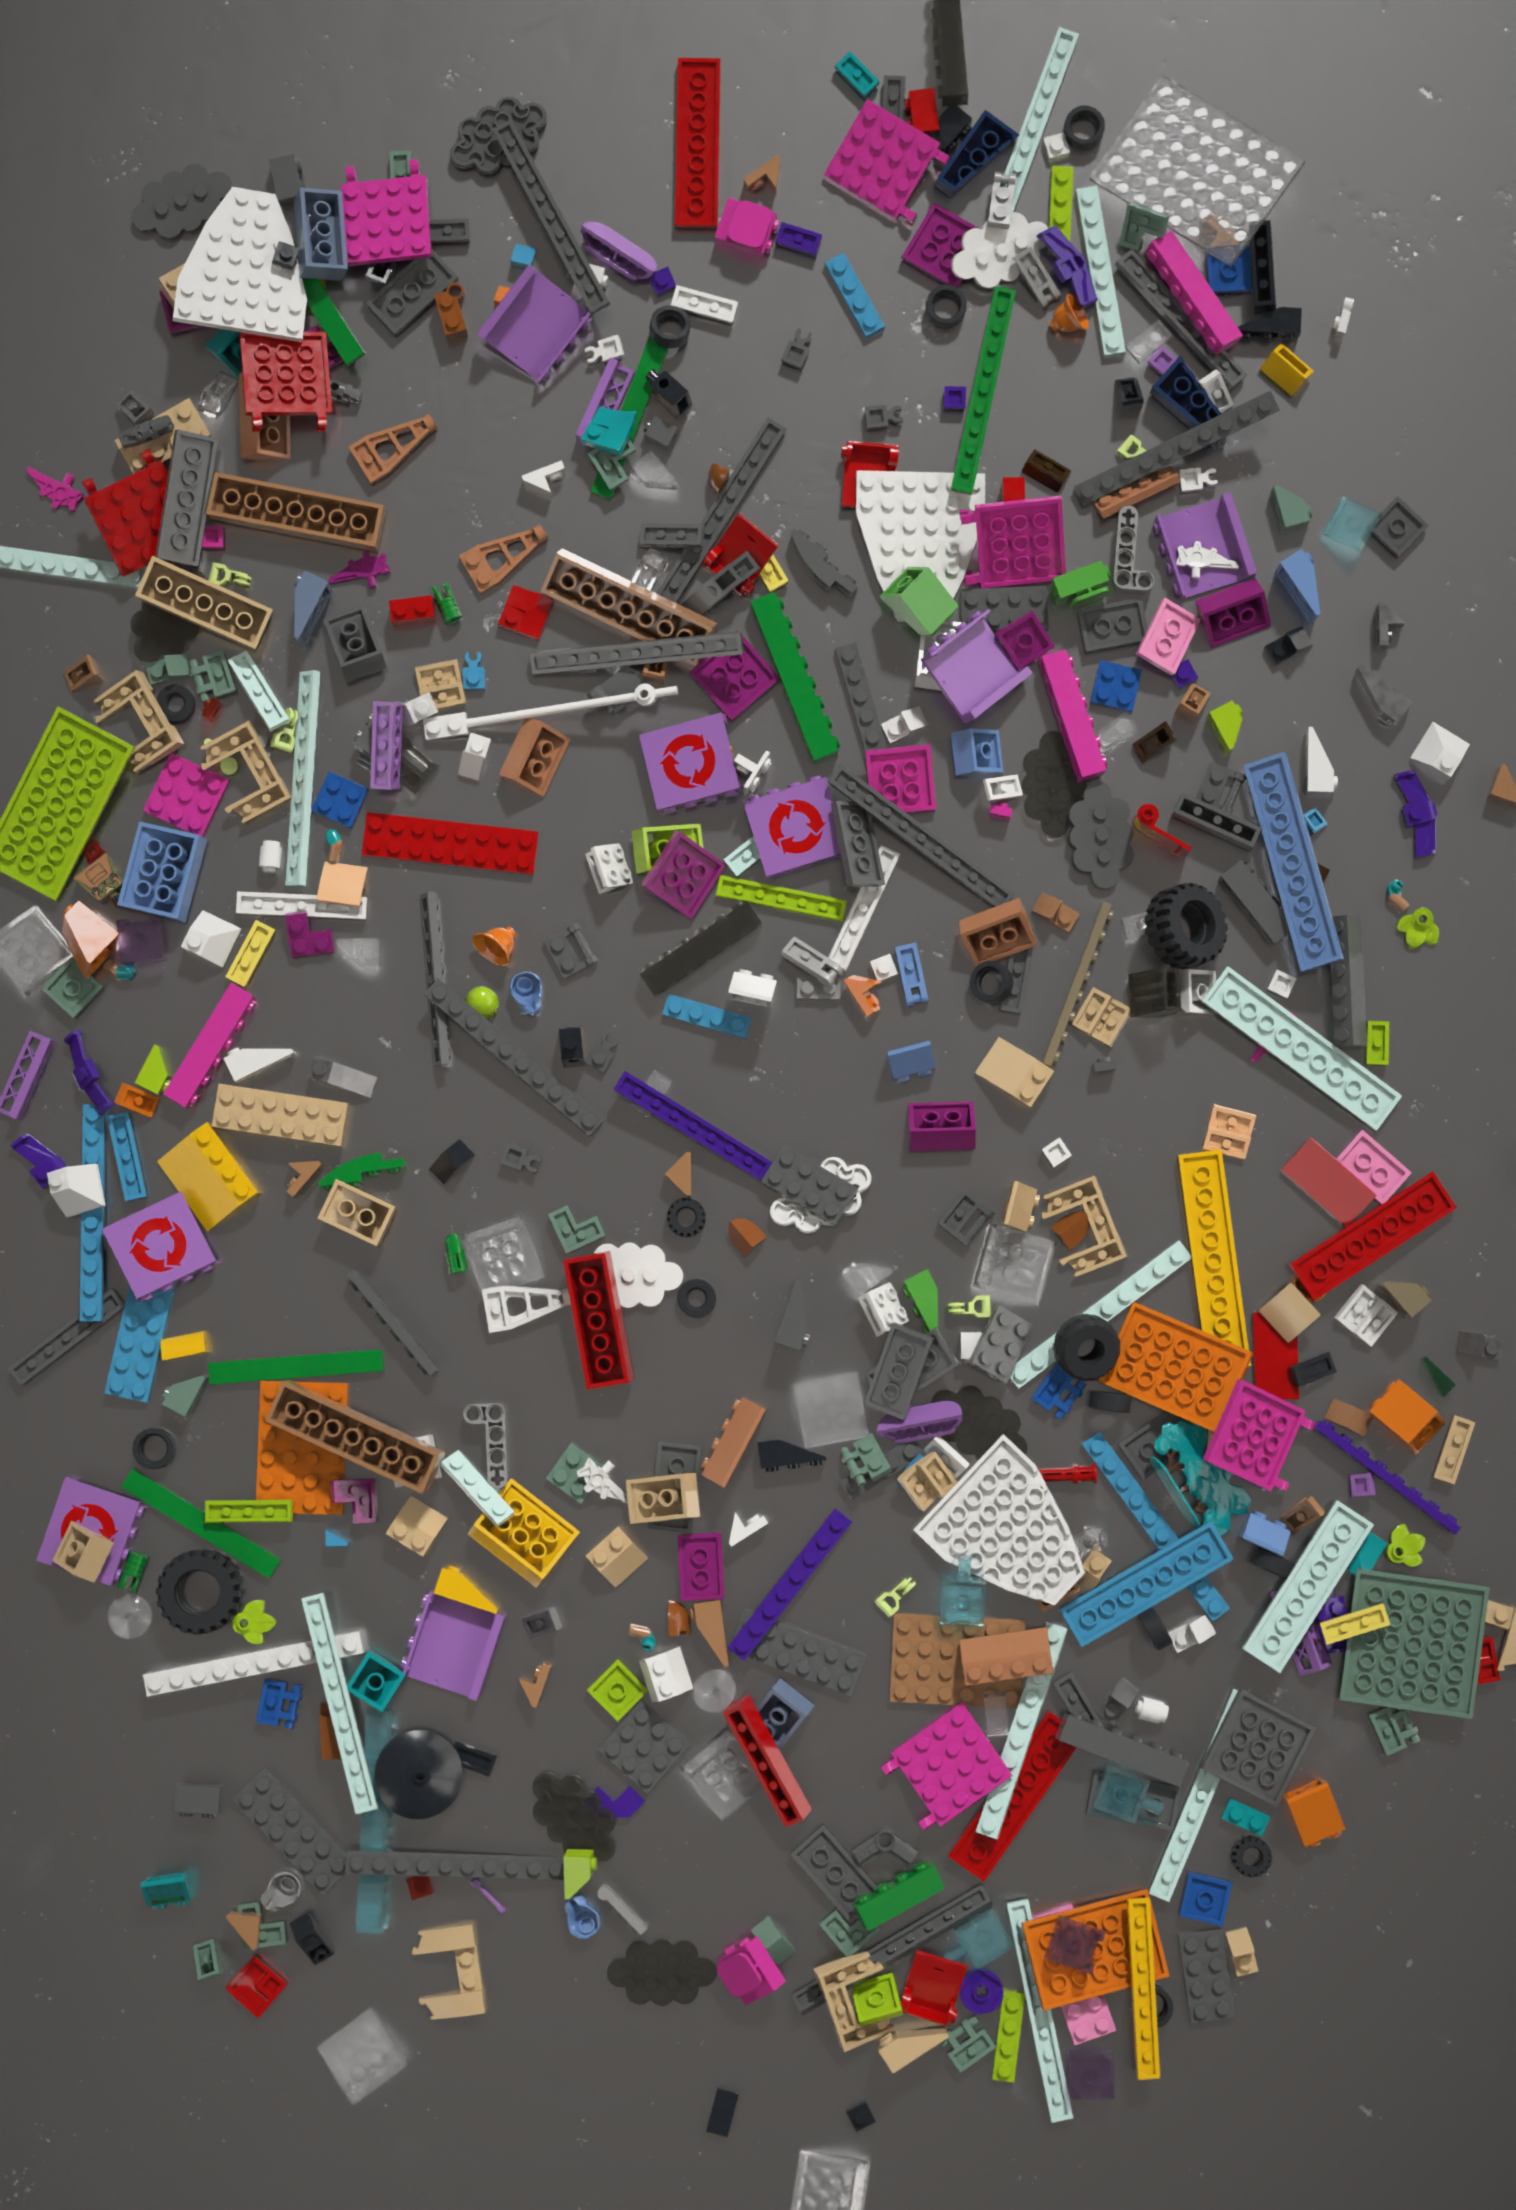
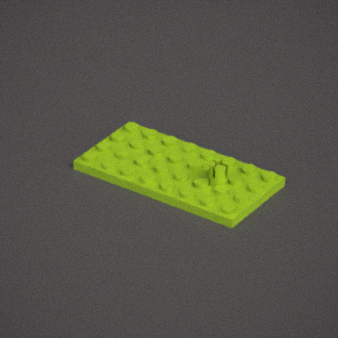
M57 706L0 819V872L58 901L135 746Z

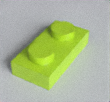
M1367 1021L1366 1065H1389V1021Z

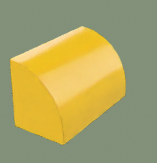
M1282 343L1273 350L1259 368L1290 396H1293L1314 372Z
M205 1331L161 1340L163 1361L209 1352Z

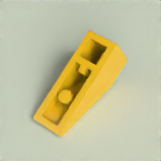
M448 1565V1568L443 1567L441 1569L434 1594L488 1612L498 1613L499 1608L465 1574L460 1573V1568Z

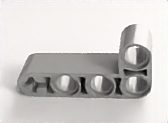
M1133 506L1123 507L1117 517L1112 586L1114 590L1120 593L1147 594L1151 591L1155 581L1150 572L1134 570L1138 512ZM1125 514H1129L1131 518L1128 527H1125ZM1123 534L1129 535L1131 542H1122L1120 536ZM1125 555L1129 558L1130 562L1122 564L1119 561V557ZM1125 577L1128 580V584L1124 586L1118 584L1117 578ZM1141 578L1147 579L1149 586L1141 587L1138 580Z
M497 1403L468 1405L463 1412L465 1421L469 1424H485L488 1483L494 1489L503 1488L509 1480L506 1410L501 1404ZM493 1407L500 1408L501 1417L499 1419L491 1418L490 1410ZM471 1408L478 1409L480 1415L477 1420L473 1421L468 1417V1411ZM499 1429L502 1432L501 1440H492V1430ZM494 1451H500L503 1454L502 1462H493L491 1456ZM504 1465V1470H499V1475L504 1477V1481L497 1485V1482L492 1480L497 1473L496 1470L492 1471L491 1466L499 1467Z

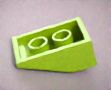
M701 823L644 827L631 831L636 874L650 872L676 830L703 848Z

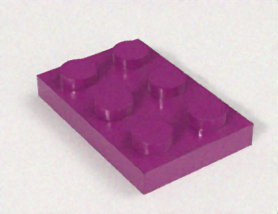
M721 1532L677 1535L681 1601L725 1599Z

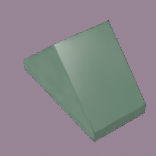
M769 1916L751 1929L755 1937H759L771 1958L778 1965L796 1952Z
M214 1939L193 1945L199 1983L220 1976L224 1972V1968Z

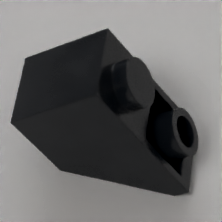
M954 102L949 105L938 120L939 143H941L940 151L945 154L947 152L951 153L957 147L958 139L961 136H967L972 129V118Z
M309 1912L289 1923L296 1943L314 1965L334 1955L319 1925Z

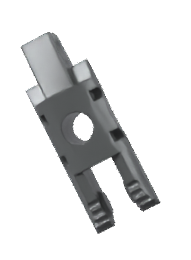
M330 379L332 400L347 404L348 401L360 404L362 391L354 389L353 385Z
M164 415L135 425L118 436L123 448L126 449L159 438L174 430L175 427L171 418L168 415Z

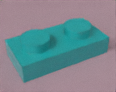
M851 51L835 65V69L863 98L880 84V81Z
M1229 1797L1221 1819L1262 1837L1271 1816Z

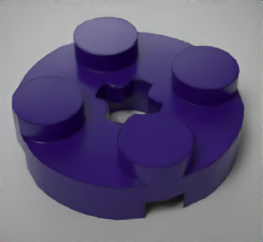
M976 1968L964 1976L959 1992L963 2005L975 2014L992 2012L999 2007L1003 2000V1985L994 1972L988 1969ZM985 1986L987 1995L978 1997L976 1988Z

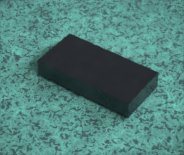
M1330 1351L1289 1366L1296 1387L1306 1385L1337 1372Z
M456 1740L454 1748L460 1757L462 1767L490 1777L497 1755Z
M720 2087L717 2088L706 2132L728 2137L739 2096L738 2092Z

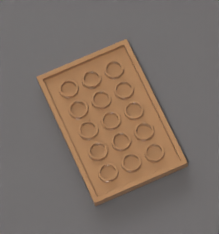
M894 1613L889 1701L959 1705L964 1703L965 1706L1018 1708L1022 1696L1023 1677L965 1685L960 1640L1025 1630L1026 1620Z

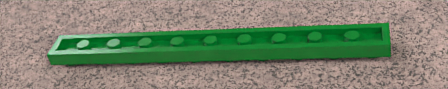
M997 286L994 288L951 491L967 495H972L1016 294L1015 290Z

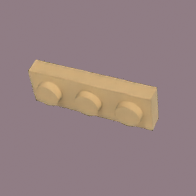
M1453 1415L1433 1478L1455 1485L1476 1422Z

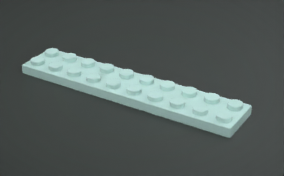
M1228 966L1201 1001L1374 1131L1378 1130L1402 1097V1095Z

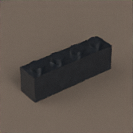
M1271 221L1249 222L1255 313L1270 312L1277 309Z

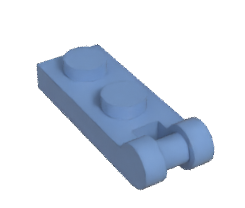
M912 943L895 947L907 1007L914 1006V1003L922 1002V1004L928 1003L929 1000L917 944ZM919 987L920 993L912 995L911 989Z

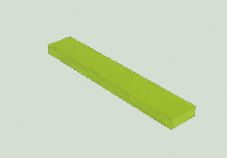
M723 875L719 876L716 897L839 922H843L847 900Z

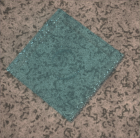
M1344 496L1322 533L1360 552L1382 517V514Z

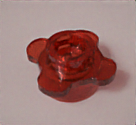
M93 839L90 844L85 846L82 855H85L87 863L90 865L106 852L99 846V841Z

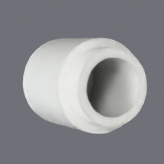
M265 840L263 841V846H260L259 867L263 868V872L275 873L276 869H280L282 854L280 842Z
M1145 1697L1141 1701H1137L1135 1713L1138 1719L1157 1724L1160 1722L1165 1723L1169 1706L1164 1705V1702Z

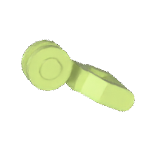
M1130 435L1117 450L1126 460L1146 451L1141 447V441L1133 435ZM1133 444L1138 447V451L1135 454L1127 453Z
M213 562L208 581L223 587L228 582L231 583L233 575L238 578L233 580L235 584L250 587V583L247 581H251L252 578L248 574L229 570L224 564ZM224 570L226 573L225 578L217 581L219 571Z
M287 708L284 712L289 718V723L285 725L290 727H281L280 731L273 733L270 746L292 753L295 744L293 735L298 719V711ZM282 734H286L288 738L287 743L279 741Z
M207 738V739L204 740V744H206V743H208V742H210V741H212V740L209 739V738ZM227 757L219 761L221 769L225 774L233 775L238 771V763L234 758Z
M990 1295L975 1296L971 1302H967V1312H965V1309H961V1306H965V1303H947V1306H951L948 1312H952V1314H973L976 1318L990 1317L991 1315ZM977 1300H982V1313H977L974 1310V1303Z
M911 1577L905 1578L891 1592H884L874 1601L888 1618L900 1608L899 1600L901 1596L896 1590L900 1591L903 1589L902 1594L905 1595L916 1584L915 1582L910 1583ZM887 1596L893 1597L896 1600V1606L891 1608L884 1598Z

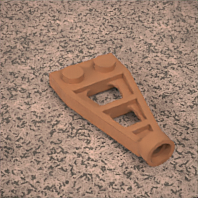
M427 414L422 418L367 435L350 445L349 449L370 483L374 484L390 474L429 433L438 428L431 416ZM423 423L426 425V427H427L426 429H423V428H422L421 425H422ZM411 430L414 434V439L406 446H401L396 439V435L403 431ZM390 440L395 444L396 451L388 460H382L376 452L375 446L380 442Z
M539 524L530 530L479 544L459 555L482 594L501 583L548 537ZM533 534H536L537 540L533 539ZM518 540L522 541L525 545L524 551L516 557H512L507 550V545ZM500 550L505 553L507 560L499 570L495 571L490 568L486 561V555Z

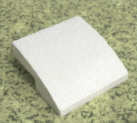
M1360 1284L1334 1318L1372 1347L1398 1312L1383 1299L1377 1297L1365 1285Z

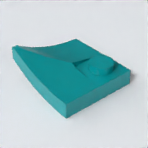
M599 406L581 437V443L621 456L633 430L637 412L618 411Z
M1369 1532L1346 1569L1356 1575V1568L1372 1570L1388 1543L1372 1532Z

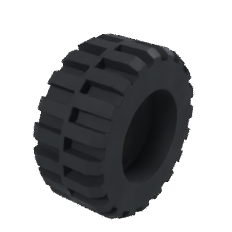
M1183 883L1159 892L1158 895L1151 899V904H1148L1146 910L1148 914L1145 915L1144 923H1146L1145 935H1148L1149 938L1148 944L1153 947V953L1157 957L1160 956V960L1166 965L1169 964L1172 968L1183 970L1209 963L1218 957L1225 946L1223 943H1226L1227 935L1225 934L1228 930V923H1225V918L1227 917L1221 909L1220 901H1216V896L1211 891L1207 892V888L1201 885L1198 886L1196 883ZM1181 912L1187 917L1191 925V941L1187 938L1181 927Z
M193 1550L173 1558L163 1568L164 1571L162 1575H159L157 1581L159 1584L158 1588H156V1595H158V1601L156 1602L163 1612L161 1614L164 1619L167 1618L170 1621L169 1624L174 1628H179L181 1632L192 1633L193 1635L207 1634L228 1624L238 1612V1606L242 1602L243 1597L241 1595L243 1585L240 1583L238 1570L236 1571L233 1567L234 1564L230 1560H226L220 1553H214L211 1550ZM195 1571L211 1574L217 1580L220 1588V1596L216 1605L203 1613L187 1609L179 1595L182 1580L188 1574Z

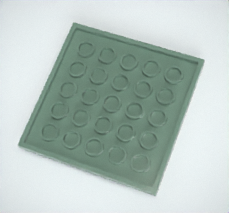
M1356 1568L1351 1613L1383 1603L1390 1625L1347 1638L1339 1699L1473 1719L1490 1587Z

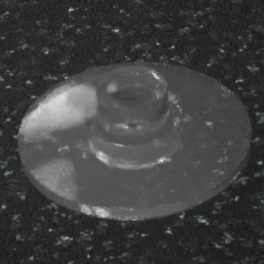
M137 1595L121 1596L109 1608L108 1623L113 1632L120 1637L127 1639L139 1637L147 1631L151 1624L152 1612L150 1606L143 1598ZM126 1613H130L132 1615L131 1621H127L125 1619Z
M712 1669L706 1671L695 1682L693 1688L694 1700L706 1712H721L734 1701L736 1696L735 1681L723 1670ZM720 1690V1694L714 1696V1691Z

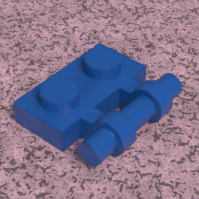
M1056 1363L1031 1399L1048 1411L1051 1410L1053 1405H1056L1059 1409L1055 1416L1062 1420L1065 1414H1069L1072 1410L1070 1407L1075 1400L1082 1396V1391L1087 1384L1079 1380L1073 1386L1070 1383L1073 1377L1069 1376ZM1067 1389L1070 1391V1394L1062 1402L1058 1398Z
M265 1678L256 1722L278 1726L279 1720L282 1718L286 1719L285 1728L293 1729L294 1722L298 1718L296 1713L298 1703L302 1699V1694H300L302 1685L293 1684L292 1692H287V1682ZM284 1699L290 1700L288 1712L281 1711Z

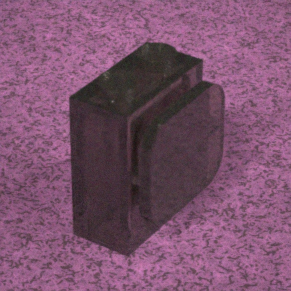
M1159 967L1128 974L1131 1017H1164L1181 1011L1179 968Z

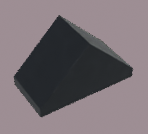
M399 261L371 263L365 278L386 286L394 278Z
M1137 377L1115 380L1120 413L1141 410L1144 398Z
M459 1139L438 1157L429 1170L445 1184L475 1154Z

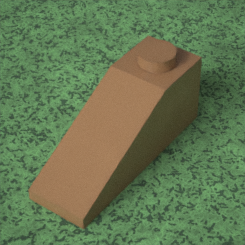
M720 1599L694 1603V1608H690L692 1621H696L698 1629L724 1667L729 1666Z

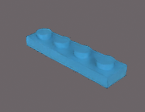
M844 252L825 262L828 272L865 338L883 330L885 325Z
M671 994L667 996L662 1013L663 1016L746 1039L752 1019L751 1017Z
M124 1112L107 1116L125 1201L148 1197L130 1113Z

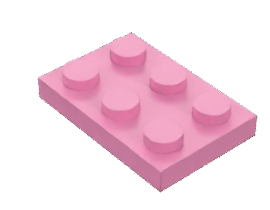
M1163 598L1136 655L1171 676L1174 675L1201 619L1167 598Z
M1363 1130L1354 1137L1336 1158L1376 1194L1374 1199L1379 1204L1385 1203L1412 1173Z

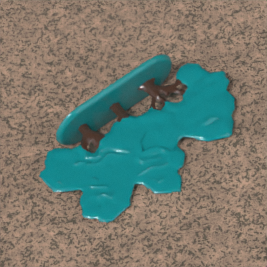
M1182 1420L1175 1425L1172 1423L1162 1425V1435L1155 1440L1154 1448L1159 1454L1168 1456V1467L1166 1468L1156 1457H1150L1154 1470L1181 1513L1196 1529L1200 1527L1199 1520L1195 1513H1200L1204 1518L1203 1525L1212 1521L1220 1536H1224L1230 1531V1515L1247 1514L1251 1504V1496L1243 1486L1230 1484V1479L1234 1474L1203 1460L1204 1447L1207 1443L1206 1428ZM1169 1449H1173L1171 1455L1168 1453ZM1178 1451L1180 1453L1179 1462L1173 1465L1175 1462L1173 1457ZM1180 1464H1182V1465L1184 1466V1467L1181 1468V1469L1178 1468V1466H1179ZM1174 1471L1183 1472L1187 1478L1186 1485L1180 1489L1171 1476V1473ZM1186 1491L1197 1499L1193 1508L1190 1507L1183 1495ZM1204 1505L1208 1506L1206 1510L1201 1509V1507Z

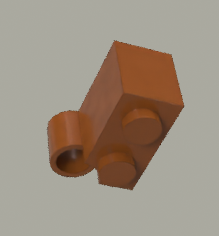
M451 283L447 287V292L434 294L448 342L468 336L459 303L465 298V293L459 283ZM457 289L461 291V294L458 297H452L450 295V293L453 290Z
M322 1702L319 1717L322 1760L342 1759L328 1702Z

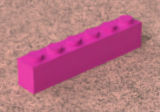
M1173 231L1166 233L1162 238L1159 237L1153 240L1145 250L1148 259L1153 262L1159 271L1160 277L1166 281L1173 296L1181 303L1184 312L1189 315L1196 330L1206 340L1207 346L1215 355L1235 346L1243 334Z
M1066 649L1043 655L1039 659L1038 664L1077 781L1079 783L1100 777L1106 772L1107 761L1105 756L1101 755L1099 749L1101 747L1100 740L1093 731V719L1091 715L1088 716L1087 701L1084 695L1081 696L1079 690L1080 680L1077 675H1074L1072 669L1074 667L1071 655L1067 654Z
M230 983L163 1095L187 1109L196 1104L199 1099L198 1092L201 1087L205 1088L211 1079L209 1076L212 1069L216 1070L222 1061V1058H220L224 1050L228 1051L233 1043L232 1036L235 1032H239L245 1023L243 1018L246 1013L250 1014L256 1005V1002H254L256 998L253 995Z

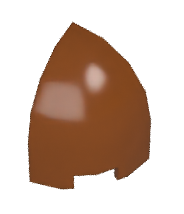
M712 463L709 470V483L712 491L719 495L730 478V470Z
M1073 1212L1064 1216L1050 1227L1056 1236L1061 1237L1064 1246L1069 1250L1080 1243L1089 1229L1087 1213Z
M736 1218L728 1224V1233L731 1241L744 1257L753 1251V1247L762 1243L767 1237L756 1224L747 1219Z
M668 1600L669 1636L691 1635L689 1612L679 1602Z

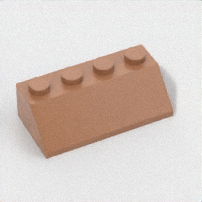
M242 372L239 373L241 458L256 461L291 459L290 416H262L263 426L261 427V432H252V416H245Z
M743 1397L741 1401L736 1399L731 1409L734 1412L731 1420H725L721 1431L724 1432L721 1439H715L710 1449L714 1451L711 1458H705L700 1468L703 1470L702 1476L725 1488L766 1409Z
M1047 1627L960 1640L965 1685L1054 1672Z

